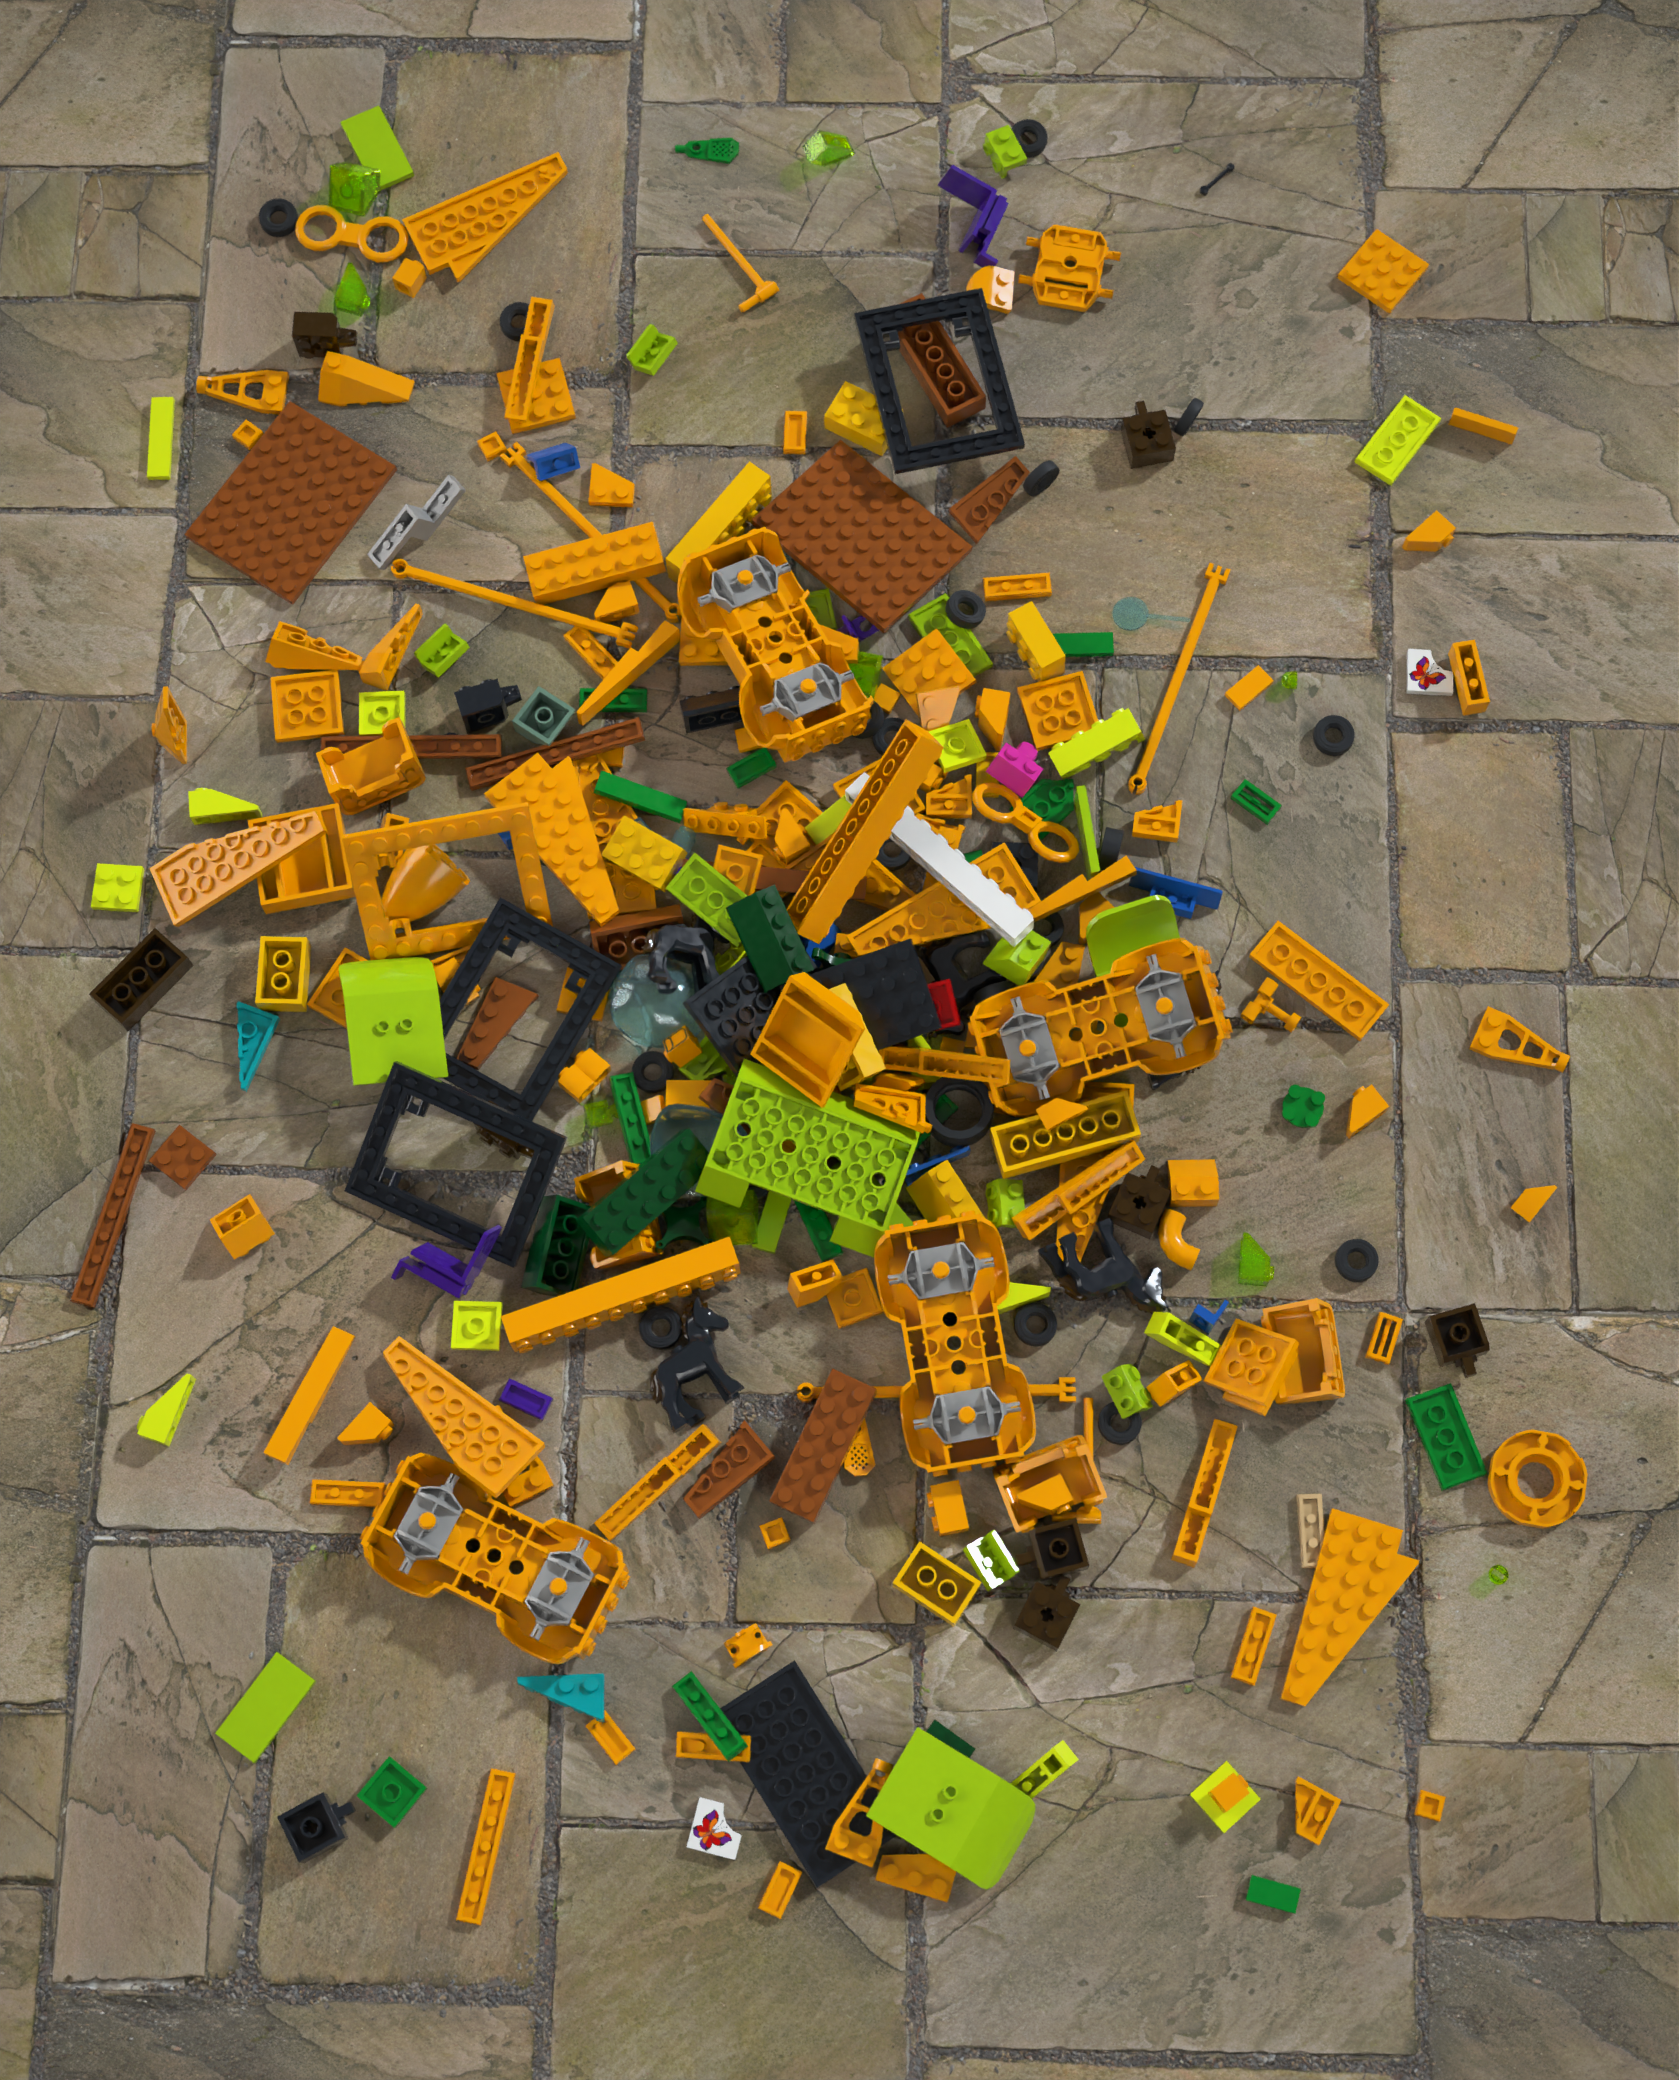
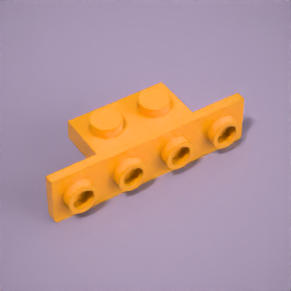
M716 802L714 806L706 810L683 809L685 831L754 839L767 838L766 816L757 815V808H749L747 804L730 806L727 802Z

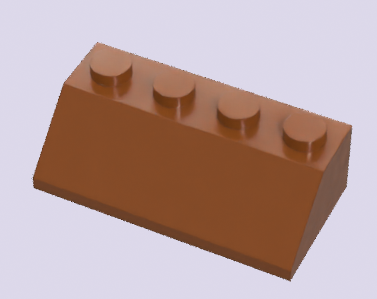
M680 904L615 916L602 927L596 920L589 921L594 950L622 965L621 970L649 965L648 955L643 954L642 947L646 944L644 940L651 930L660 929L665 925L684 924Z

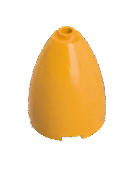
M435 844L406 849L398 860L397 866L392 870L382 895L385 917L388 916L389 921L398 918H409L410 922L420 919L449 902L470 883V879L462 869H457V866L449 859V856Z

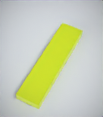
M151 397L147 465L148 480H171L174 397Z

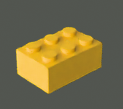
M845 381L824 415V428L883 456L888 446L874 395Z
M1030 601L1008 613V622L1006 623L1008 627L1007 637L1012 644L1015 643L1017 645V652L1021 660L1028 663L1031 677L1040 682L1064 674L1066 656L1034 603Z
M624 815L601 856L665 893V888L674 878L688 853L682 847Z
M260 936L255 1004L260 1010L307 1012L312 947L307 937Z
M919 1541L896 1576L892 1586L955 1627L982 1582Z

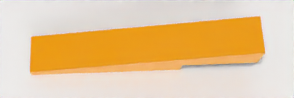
M531 297L524 334H521L504 416L505 419L527 423L555 308L553 300Z
M664 620L639 651L630 648L577 710L578 723L582 726L585 725L680 642L679 628Z
M1124 856L1089 881L1086 880L1083 874L1079 875L1028 911L1033 915L1034 922L1137 875V870L1129 858Z
M898 1044L879 1050L886 1069L1009 1084L1010 1060Z
M1130 1140L1011 1219L1022 1237L1030 1241L1065 1214H1072L1146 1159L1136 1142Z
M334 1326L332 1327L263 1452L265 1455L289 1465L309 1423L313 1422L355 1338L354 1335Z
M1218 1419L1213 1421L1171 1558L1173 1561L1194 1568L1197 1564L1238 1426Z
M702 1424L668 1457L665 1456L594 1524L609 1541H612L722 1442L705 1424Z

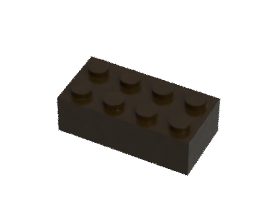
M154 928L89 995L96 1004L128 1032L193 967V964L181 950Z

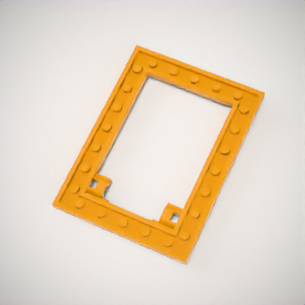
M528 802L342 835L370 960L405 958L461 948L468 945L472 946L488 919L482 918L415 931L411 929L409 918H398L389 921L388 916L385 917L376 877L379 876L378 870H381L382 866L388 865L390 868L397 866L394 851L510 831L526 912L553 927ZM387 853V856H378V854ZM404 928V933L396 934V929Z

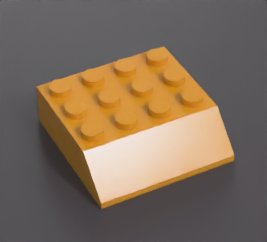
M339 803L248 820L249 828L263 827L271 822H282L290 820V817L316 811L320 813L328 831L319 839L257 877L260 903L266 914L356 897L342 841V835L346 834Z
M805 972L789 976L750 1055L823 1108L860 1040L865 1026L859 1011Z

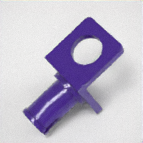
M842 615L841 618L844 621V625L836 629L838 632L858 639L859 642L879 631L873 624L869 631H862L860 624L866 620L862 615L853 621Z

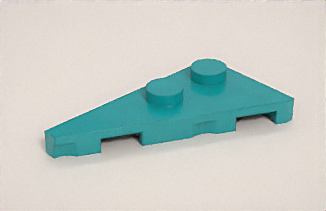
M238 1001L239 1081L241 1083V1090L247 1092L280 1018Z
M604 1673L518 1677V1685L523 1686L526 1690L542 1694L549 1700L564 1707H571L580 1714L585 1713L596 1718L598 1722H605Z

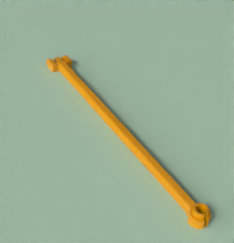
M518 442L513 444L517 452L510 447L506 450L510 458L504 453L499 455L509 468L515 464L589 538L602 535L546 479L541 481L537 479L535 468L524 458L526 450ZM647 578L634 580L665 612V617L669 622H679L677 615L679 619H682L679 604L671 603ZM671 609H677V614L670 613L669 611Z
M396 559L392 562L391 571L398 579L410 577L617 638L616 644L625 648H631L632 642L628 640L633 641L635 639V634L631 632L637 633L638 627L630 623L623 622L620 628L412 567L403 559ZM399 569H404L401 573L397 572Z
M1209 563L1204 576L1205 579L1209 580L1137 771L1129 779L1128 789L1131 793L1135 789L1134 781L1136 780L1142 783L1137 786L1136 795L1142 794L1146 789V776L1219 584H1226L1231 569L1226 568L1223 576L1220 575L1222 566L1218 565L1214 573L1211 572L1214 564Z
M1059 1377V1384L1028 1385L1031 1396H1059V1403L1076 1402V1397L1066 1396V1393H1076V1387H1066V1384L1076 1383V1378ZM808 1382L802 1383L797 1388V1392H799L797 1397L801 1402L809 1403L814 1399H818L823 1387H814ZM903 1386L871 1387L877 1390L875 1398H900V1391ZM809 1388L811 1392L809 1395L804 1396L799 1391Z

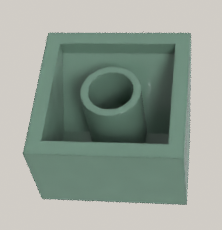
M538 686L512 720L515 732L532 743L550 746L576 712V709Z

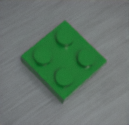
M389 1756L358 1793L357 1797L392 1827L396 1828L428 1788Z

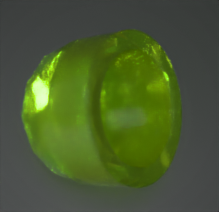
M1289 671L1283 674L1281 683L1286 689H1297V671Z
M1496 1564L1489 1569L1488 1577L1492 1583L1501 1585L1508 1580L1509 1574L1504 1566ZM1495 1569L1503 1574V1579L1493 1574L1492 1571Z

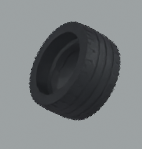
M941 1077L934 1082L925 1096V1121L932 1125L930 1134L937 1141L949 1147H967L980 1141L989 1131L994 1116V1104L990 1101L987 1086L981 1081ZM953 1090L967 1091L973 1094L979 1100L982 1108L978 1123L972 1128L963 1131L950 1130L944 1127L938 1121L935 1113L936 1103L942 1095Z

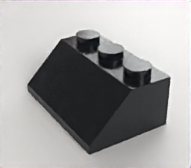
M733 686L721 692L710 691L706 695L698 697L694 695L687 696L680 700L686 734L742 722L739 706L740 686Z

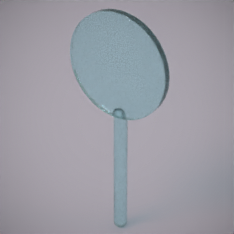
M1136 597L1123 598L1113 608V619L1116 625L1129 631L1141 628L1148 618L1181 622L1191 621L1190 618L1149 614L1147 605Z

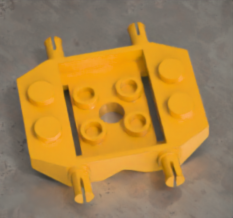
M1054 224L1043 232V236H1040V239L1027 236L1026 246L1039 247V257L1035 274L1033 273V276L1020 274L1018 283L1033 287L1039 305L1086 312L1097 298H1113L1114 290L1101 288L1100 281L1104 260L1110 259L1120 262L1121 252L1110 251L1101 232ZM1071 260L1076 265L1074 267H1067L1064 263ZM1045 279H1051L1056 282H1069L1075 285H1087L1088 288L1046 282Z

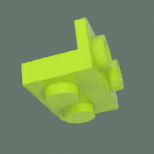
M1009 125L986 133L985 142L983 143L984 152L987 156H990L994 171L996 173L999 172L1002 179L1007 177V171L1027 164V157Z
M649 324L626 357L636 371L654 376L678 342L675 337L659 333L653 324Z
M443 624L414 652V655L424 669L439 678L470 646L465 640L455 635L447 624Z
M998 1178L987 1183L985 1194L988 1203V1220L997 1229L1000 1227L1017 1228L1011 1218L1025 1209L1023 1180Z
M1132 1364L1120 1365L1102 1375V1380L1123 1419L1153 1407L1151 1395L1143 1387L1140 1381V1373Z
M995 1530L990 1531L984 1537L962 1549L987 1591L1007 1582L1019 1573L1015 1559L1010 1556L1004 1546L1003 1539Z

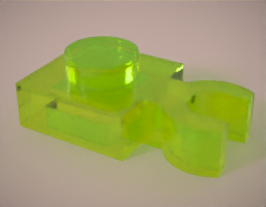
M607 1099L583 1106L589 1129L612 1124V1117L619 1119L615 1102L612 1105H608Z

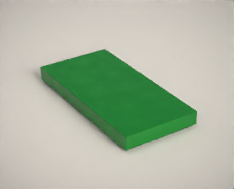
M1451 1383L1405 1399L1441 1491L1488 1474Z

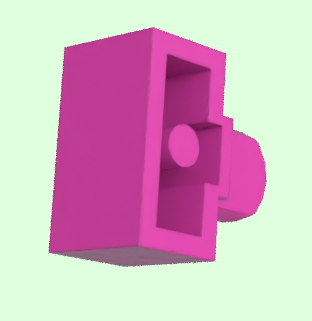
M1022 742L1017 748H1014L1005 743L985 772L1023 798L1043 768L1034 762L1038 751L1032 744Z

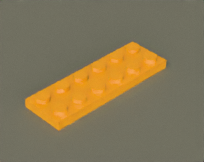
M1280 921L1274 924L1249 955L1250 959L1358 1041L1363 1039L1389 1006L1386 1001Z

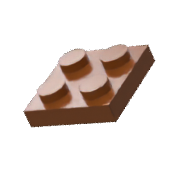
M179 1125L150 1158L149 1162L184 1190H187L217 1154Z

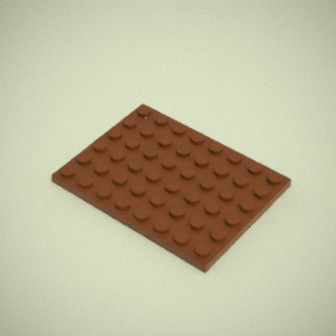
M289 401L184 535L188 540L293 605L392 478L397 468L384 458Z
M841 439L751 520V525L756 529L766 527V529L775 532L785 553L882 633H885L958 565L973 548V546Z

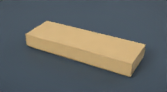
M1297 1494L1301 1569L1316 1568L1325 1534L1322 1494Z

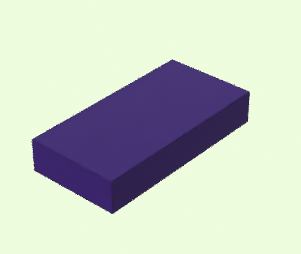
M509 1378L499 1401L543 1421L553 1398Z

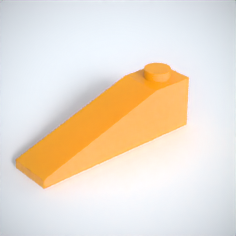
M327 351L320 373L318 401L339 407L354 403L368 405V402H381L382 404L409 402L415 382L353 357Z
M415 604L369 652L366 660L360 663L358 673L363 683L388 691L423 615L419 604Z
M279 621L271 638L265 661L275 668L358 670L363 657L340 646L331 647L326 643L325 639L321 637L314 639L307 635V630Z
M165 686L162 689L155 713V723H152V735L179 762L187 764V721L168 686Z

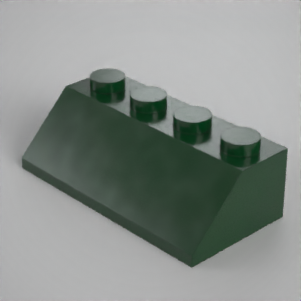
M775 885L757 891L726 907L765 993L786 984L791 975L802 972L808 974L814 970Z
M557 1194L544 1196L539 1208L521 1288L554 1297L578 1289L590 1237L577 1223L576 1219L591 1206Z

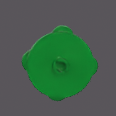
M1299 1085L1290 1086L1282 1104L1283 1119L1299 1128L1316 1127L1323 1115L1325 1095L1320 1091L1316 1092L1307 1087H1300Z

